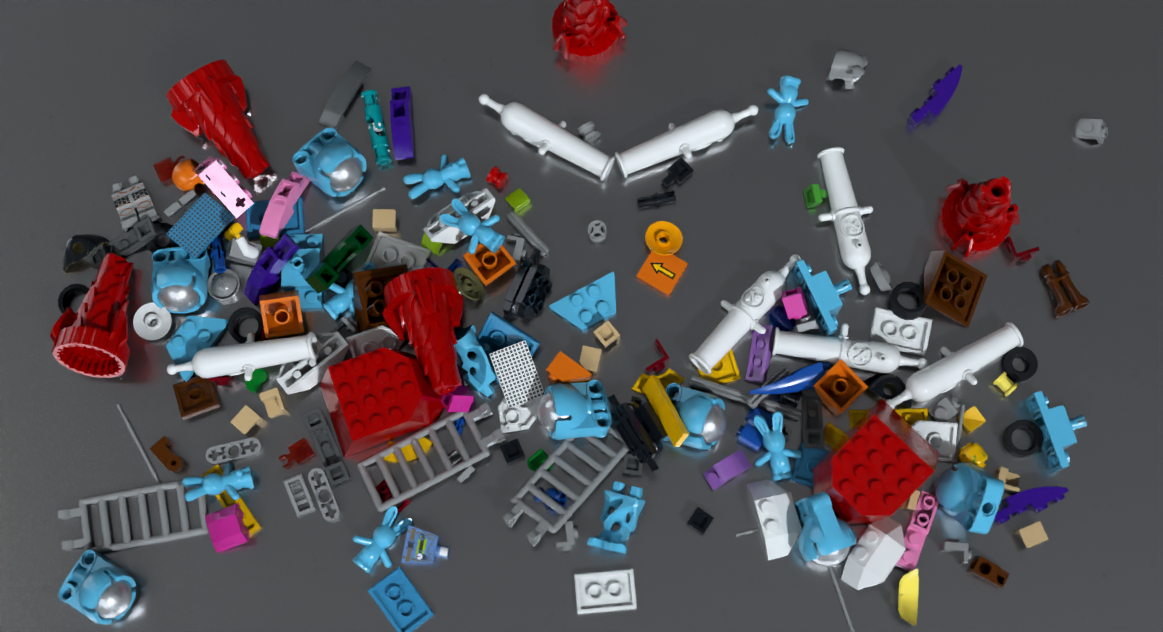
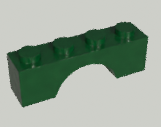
M361 224L352 228L309 274L305 281L317 293L327 290L339 277L343 267L373 239L371 234Z

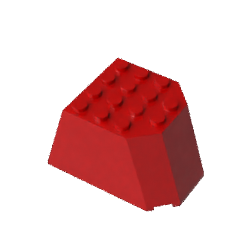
M382 347L327 367L320 384L344 458L413 434L438 421L444 408L440 402L442 396L433 391L427 375H424L423 368L420 366L416 355L387 347Z
M881 398L813 468V495L819 492H826L831 499L835 516L845 520L848 524H872L892 516L935 472L939 452Z

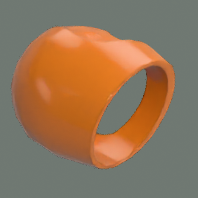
M192 158L178 163L172 171V181L175 186L182 191H191L192 189L196 190V184H204L193 171L200 164Z

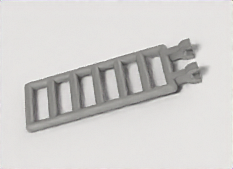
M487 402L472 412H454L359 461L357 468L377 510L382 512L490 455L488 447L506 440L500 428L485 438L482 437L475 421L493 414ZM464 417L481 450L471 457L453 421ZM445 425L463 458V461L454 466L436 433V430ZM428 434L446 469L436 475L419 442L420 438ZM412 444L428 477L427 480L419 484L401 448ZM392 453L395 454L411 487L402 493L399 492L384 460V457ZM374 462H377L393 496L382 502L366 468Z
M610 425L608 430L610 434L624 443L617 452L595 436L584 437L611 457L605 466L572 443L575 438L564 439L512 496L511 501L515 506L503 517L504 523L511 528L523 512L540 523L527 535L528 542L534 547L547 530L551 533H556L629 451L617 429ZM566 448L599 472L593 480H590L560 457ZM554 462L586 486L579 495L547 471ZM541 476L573 500L567 509L534 485ZM530 491L561 516L553 524L521 500V498Z
M183 479L80 498L78 501L79 508L57 511L58 519L67 520L80 517L83 539L61 542L62 550L70 551L84 547V551L93 550L101 554L207 534L209 531L205 518L208 515L205 495L197 498L201 527L192 529L189 528L184 492L185 486L182 484ZM176 488L182 530L170 533L164 490ZM157 492L162 534L151 536L145 494ZM137 496L143 538L131 540L126 497ZM118 499L123 541L112 543L106 501ZM94 503L99 504L104 545L92 547L87 505Z

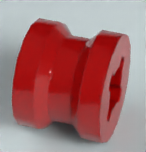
M494 166L487 175L486 182L495 185V188L500 189L506 182L509 174L500 171L499 167Z

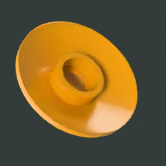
M658 221L647 228L645 242L654 253L667 256L676 253L680 249L683 236L679 228L667 221Z

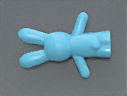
M783 76L779 80V93L773 88L767 90V94L780 103L775 109V120L769 130V136L772 139H776L784 125V137L789 144L795 141L793 121L796 111L794 107L805 106L809 103L807 98L796 99L798 87L801 83V80L798 78Z
M443 154L440 159V169L430 168L423 173H410L403 177V181L409 185L420 183L408 193L410 199H415L429 189L440 188L444 183L453 192L457 193L460 191V187L455 182L462 178L469 179L471 175L464 157L448 164V156Z
M453 199L451 202L452 207L461 216V219L449 214H442L440 221L444 225L459 228L465 235L472 236L468 249L470 254L476 252L478 241L492 253H496L505 241V236L496 232L490 226L500 220V216L497 214L493 215L481 223L478 216L469 213L459 199Z
M366 263L361 271L374 269V263ZM353 279L348 282L345 289L333 283L329 289L337 294L323 303V307L334 320L349 308L352 319L356 320Z
M775 411L772 415V430L769 429L762 416L756 415L754 417V424L762 434L763 445L768 451L755 460V465L761 466L770 460L772 475L775 481L793 476V470L788 457L801 458L803 456L800 450L784 448L785 436L782 432L783 414L780 411Z
M228 462L222 476L218 473H210L204 477L188 476L183 478V486L197 487L185 494V500L192 501L206 494L218 495L224 489L233 500H238L240 495L236 490H241L242 488L254 489L250 467L246 466L232 471L233 464Z
M396 506L386 510L382 524L374 530L372 539L360 535L353 537L354 542L365 546L352 560L367 573L371 571L379 557L385 567H391L392 562L385 548L391 546L396 536L408 529V525H412V519L403 518L395 526L390 527L397 516L398 509Z

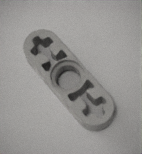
M247 438L210 447L206 451L205 457L213 465L228 463L259 455L262 452L263 445L257 438ZM252 442L258 445L254 452L251 449H246V454H244L242 444H244V447H250ZM232 446H238L239 454L235 457L229 454ZM213 451L219 454L225 452L227 458L225 459V456L220 455L217 456V460L211 458V455L214 454Z
M314 468L309 472L308 480L322 516L328 522H336L341 517V510L328 477L322 469ZM315 473L322 475L320 481L323 485L326 483V486L319 487L318 482L313 480ZM322 490L330 492V497L326 501H322L319 497ZM332 501L334 502V504H330L332 510L337 511L334 514V518H332L331 516H327V514L329 513V509L327 506L323 508V505L329 504Z

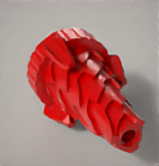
M564 0L558 5L552 17V36L555 43L553 49L555 52L562 53L564 59L577 61L578 63L600 61L602 58H606L609 53H612L620 39L625 38L622 28L627 26V21L618 14L614 5L609 0Z
M221 59L202 66L181 79L167 92L166 97L173 108L172 118L195 137L200 136L203 131L208 140L214 142L220 153L228 158L233 167L236 166L245 179H254L264 172L267 167L271 166L258 146V141L251 130L253 128L252 124L243 112L248 106L242 79L240 76L235 75L226 60Z
M1001 176L978 184L971 183L970 185L967 180L961 178L957 179V184L948 185L945 188L948 195L938 213V227L940 235L943 236V240L948 243L952 251L955 250L962 253L964 257L985 255L995 250L1005 240L1010 232L1011 225H1019L1018 205L1015 203L1010 205L1012 187L1008 178Z
M108 253L101 262L95 282H91L89 291L84 297L76 315L71 308H67L51 329L50 338L54 343L52 348L53 356L61 365L76 373L97 378L118 377L125 372L130 356V348L125 343L128 340L129 331L126 315L130 301L127 300L130 291V284L128 283L134 263L128 262L125 258L114 253Z
M428 267L413 270L392 279L383 290L386 307L382 312L383 317L400 341L405 340L408 335L409 343L414 346L417 360L423 368L424 375L428 376L433 391L440 396L448 395V393L456 390L458 386H462L456 363L457 353L455 344L458 343L454 329L460 327L463 298L458 293L454 275L451 270L446 268Z

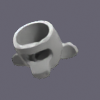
M837 49L826 79H843L845 81V89H853L854 82H857L865 74L864 67L868 62L867 56L860 55L851 50Z

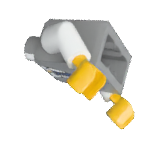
M238 222L234 223L225 232V238L229 241L225 259L255 266L263 254V246L246 241L245 237L239 234L243 227Z

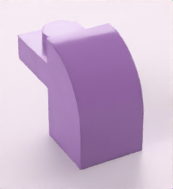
M740 450L713 465L703 475L712 490H715L752 466L743 451Z

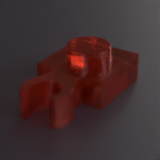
M179 156L175 161L168 157L152 164L160 182L172 178L174 167L185 156Z
M304 437L288 447L291 453L281 455L279 460L287 458L288 463L283 467L289 468L294 461L300 465L316 454Z

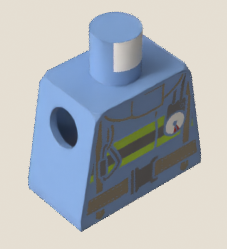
M408 525L401 563L435 565L436 557L448 558L450 547L439 545V536Z

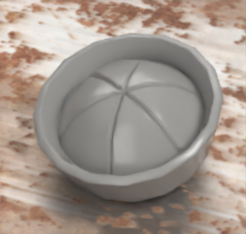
M876 260L869 268L881 291L892 290L888 271Z
M226 269L224 273L213 272L208 278V292L216 300H229L239 290V277L231 269Z

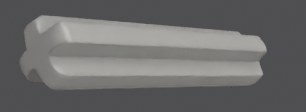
M511 211L506 216L508 221L535 249L541 251V256L548 254L549 248L515 211Z
M784 366L780 367L761 387L787 376L789 370ZM753 394L748 399L747 404L751 408H755L769 394Z

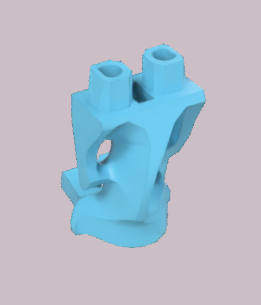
M473 324L466 328H458L455 331L458 343L455 344L456 353L462 362L460 366L468 372L469 383L472 389L477 392L480 391L485 397H488L494 392L490 383L495 380L499 385L491 360L488 361L485 354L488 353L489 355L493 350L487 343L483 344V348L478 343L475 336L476 329ZM470 351L475 352L476 358L469 359L467 353ZM471 367L475 369V375H471L469 371Z
M614 481L611 491H604L605 501L600 517L604 521V529L598 537H590L587 545L626 554V540L631 532L635 530L639 514L646 500L641 499L643 488L630 486L629 494L624 495L626 484ZM611 507L615 508L612 514H610ZM615 522H619V529L614 531L612 525Z

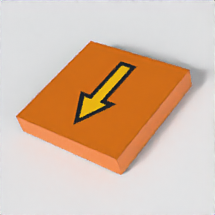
M651 251L636 278L669 297L688 263L673 254L664 256Z

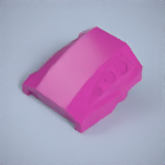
M239 503L205 516L207 528L216 553L250 541L249 530L244 526L242 520L243 512L239 508Z

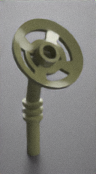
M463 267L454 270L453 275L458 293L471 300L481 299L484 295V288L475 274Z

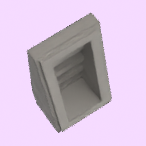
M302 472L283 479L297 517L316 510ZM300 480V484L290 487V483ZM303 488L304 491L293 495L292 491ZM306 495L307 498L296 502L295 498ZM309 502V506L301 509L298 508L299 505Z

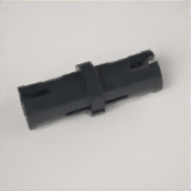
M671 191L660 194L656 192L650 196L637 197L639 210L653 206L658 208L663 204L676 203L675 192Z

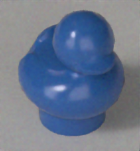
M539 487L541 491L562 507H565L566 495L563 492H559L555 488H548L544 491L543 487ZM535 495L533 496L535 501L539 503L543 502ZM545 504L546 511L551 513L556 512L547 504Z

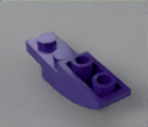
M958 65L956 68L951 67L945 73L946 77L941 80L939 78L932 84L931 96L923 102L924 106L921 109L917 107L910 114L911 118L908 124L912 128L925 117L932 122L942 112L959 83L963 68L961 65Z
M410 86L391 88L390 119L395 160L414 158Z
M284 234L273 248L267 247L250 273L244 294L255 306L260 302V295H266L280 279L278 273L300 248L287 234Z
M1046 486L1016 493L1002 500L1005 508L996 513L992 524L996 522L1002 524L1010 520V514L1015 512L1018 515L1027 510L1026 506L1030 512L1034 510L1040 512L1048 508V502L1053 500L1056 503L1064 499V493L1069 490L1067 487Z

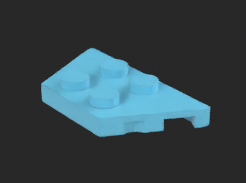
M614 272L549 305L550 310L562 316L563 319L575 325L582 332L615 315Z
M188 316L166 345L176 365L187 363L193 359L196 352L204 348L214 347L227 330L229 320ZM181 371L179 373L183 380L187 382L194 374V371Z

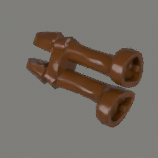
M1060 260L1053 261V266L1057 273L1056 277L1049 264L1042 266L1043 278L1046 279V284L1049 285L1058 302L1054 310L1056 318L1065 316L1072 310L1083 309L1090 304L1088 298L1081 295L1070 279V273ZM1059 282L1063 283L1071 298V302L1067 298Z

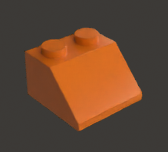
M480 243L477 245L474 254L467 252L463 255L465 263L485 286L516 265L515 260L503 245L500 246L496 253H492L486 246Z
M299 290L260 295L265 338L304 333Z
M559 351L546 369L548 381L551 384L579 383L592 380V373L561 351Z
M842 359L813 386L821 401L835 416L842 414L868 388Z

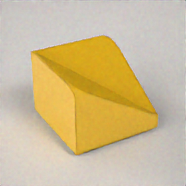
M975 405L964 412L962 427L967 434L986 422Z

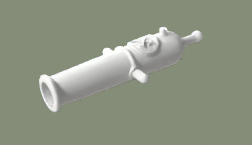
M482 94L479 97V102L482 105H487L500 114L502 124L513 135L517 134L526 142L540 147L538 150L540 155L550 151L600 177V181H604L611 171L616 157L613 156L611 158L565 130V121H560L557 125L522 103L511 102L504 105L490 99L487 94Z
M750 105L747 109L736 113L717 109L678 127L672 122L668 126L669 131L621 153L615 152L620 171L624 178H627L630 173L684 154L689 159L692 157L691 151L708 147L716 141L721 142L732 133L736 122L747 116L756 115L759 109L756 105Z
M842 147L828 148L819 152L817 158L821 160L831 210L829 213L820 214L818 219L820 221L831 220L834 222L841 259L845 266L854 269L860 284L859 292L862 295H867L870 293V286L867 284L865 267L870 262L871 249L861 216L862 214L872 213L873 207H861L857 204L843 156L845 149Z
M793 254L790 257V261L779 271L772 270L761 274L752 286L743 293L741 299L736 304H731L727 300L721 301V306L728 310V314L694 354H689L690 361L705 374H711V369L750 329H754L760 334L766 332L765 327L758 322L782 298V292L786 291L787 288L786 277L788 273L793 269L796 262L801 261L799 255Z
M1007 321L1004 327L956 352H951L947 347H942L940 351L945 356L944 358L913 373L907 379L906 389L900 395L893 399H887L885 402L894 409L896 405L910 399L916 402L929 401L938 394L949 391L963 379L967 380L971 385H976L978 381L973 375L974 372L1016 346H1023L1024 341L1019 329L1012 322Z
M847 323L841 325L840 335L837 337L780 331L778 327L774 333L773 356L782 354L824 363L829 362L833 366L842 359L848 367L878 373H891L899 366L905 365L915 366L919 369L928 366V361L925 358L914 359L905 357L900 354L898 348L890 343L850 339L847 337L849 329Z
M250 332L245 343L204 348L196 352L191 361L177 365L171 363L167 366L166 370L170 375L181 371H194L201 378H215L225 375L235 376L244 373V379L250 381L252 379V372L255 369L309 358L317 360L319 357V346L316 335L313 332H309L308 335L257 342H255V334Z

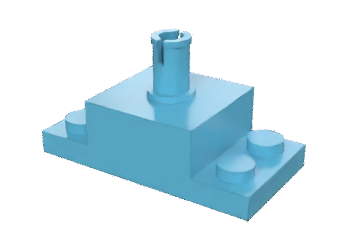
M323 234L289 235L300 248L281 269V287L284 289V292L299 290L302 310L323 309V291L317 293L305 279L323 260L324 236Z
M804 260L798 261L792 272L806 296V301L812 313L816 315L823 335L833 336L838 329V322L834 315L843 306L838 295L852 290L851 284L848 285L850 281L845 279L833 285L826 270L811 276L813 272L808 263L805 264Z
M1042 391L1035 392L1026 398L1025 401L1033 422L1042 431V447L1051 472L1054 473L1070 466L1068 463L1070 462L1069 455L1064 449L1077 443L1073 430L1086 427L1087 423L1086 421L1078 423L1085 419L1083 415L1069 419L1064 405L1048 409L1049 401L1046 395H1043Z

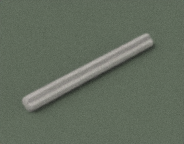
M695 376L691 377L689 383L692 387L746 404L752 394ZM764 399L757 405L761 409L771 412L780 411L783 416L799 420L801 417V410L768 399Z

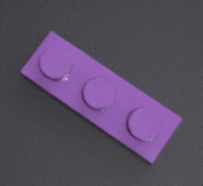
M762 325L766 329L764 334H760L756 330L753 332L745 378L748 382L765 383L767 380L775 333L773 325Z

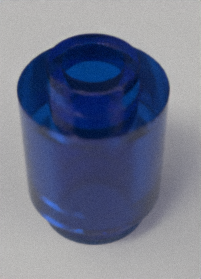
M780 305L776 306L768 314L771 318L770 321L780 331L791 332L796 327V319H788L785 308Z

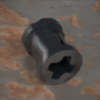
M802 392L780 394L778 402H785L797 408Z

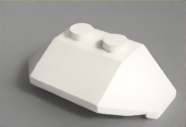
M487 188L467 193L458 198L469 213L478 216L481 223L489 218L496 201ZM452 203L435 213L427 226L423 228L432 242L456 244L468 236L463 234L459 228L444 225L440 221L442 214H449L461 219V216L453 209Z
M338 331L333 333H314L319 346V357L317 360L309 358L281 365L276 380L288 395L310 390L323 379L327 367L343 361L349 349V344Z
M767 479L747 484L767 559L772 560L787 556L802 530L792 493Z
M889 517L870 524L849 554L841 580L857 591L883 583L906 550L902 525Z

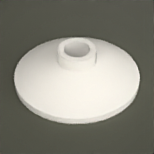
M154 302L141 306L133 318V326L136 333L146 340L162 338L168 333L172 324V317L167 308L163 307L161 309ZM153 320H157V324L155 326L151 325Z

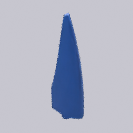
M829 362L815 363L797 369L774 383L748 392L749 394L767 395L813 389V386L825 375L824 371L831 369Z

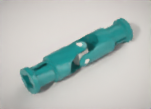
M363 91L361 97L364 99V113L368 124L372 149L376 155L375 164H389L392 162V159L388 154L387 148L389 145L382 121L381 108L376 98L377 91Z

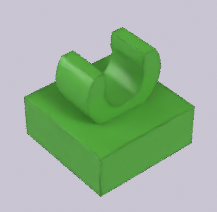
M811 184L803 190L807 208L816 207L823 201V198L828 197L827 190H820L819 184Z

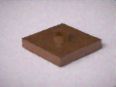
M196 376L187 382L182 381L173 385L183 420L220 407L214 382H210L209 378Z

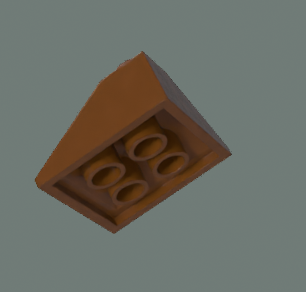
M945 250L931 251L924 269L923 303L964 327H969L987 275Z
M406 264L352 273L354 311L359 333L381 325L390 327L382 314L386 307L383 290L392 279L408 272Z

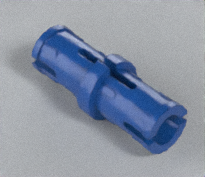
M217 236L211 242L212 251L210 254L214 262V272L224 273L226 271V251L223 249L222 237Z

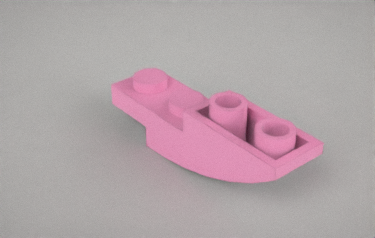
M292 171L287 180L282 179L264 214L259 230L261 235L275 239L278 238L294 213V204L310 182L308 178Z
M921 491L916 509L912 512L903 535L906 550L896 566L910 572L915 569L939 504L937 496Z

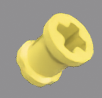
M1004 371L993 384L997 385L1005 393L1004 396L1007 397L1019 385L1017 383L1014 384Z

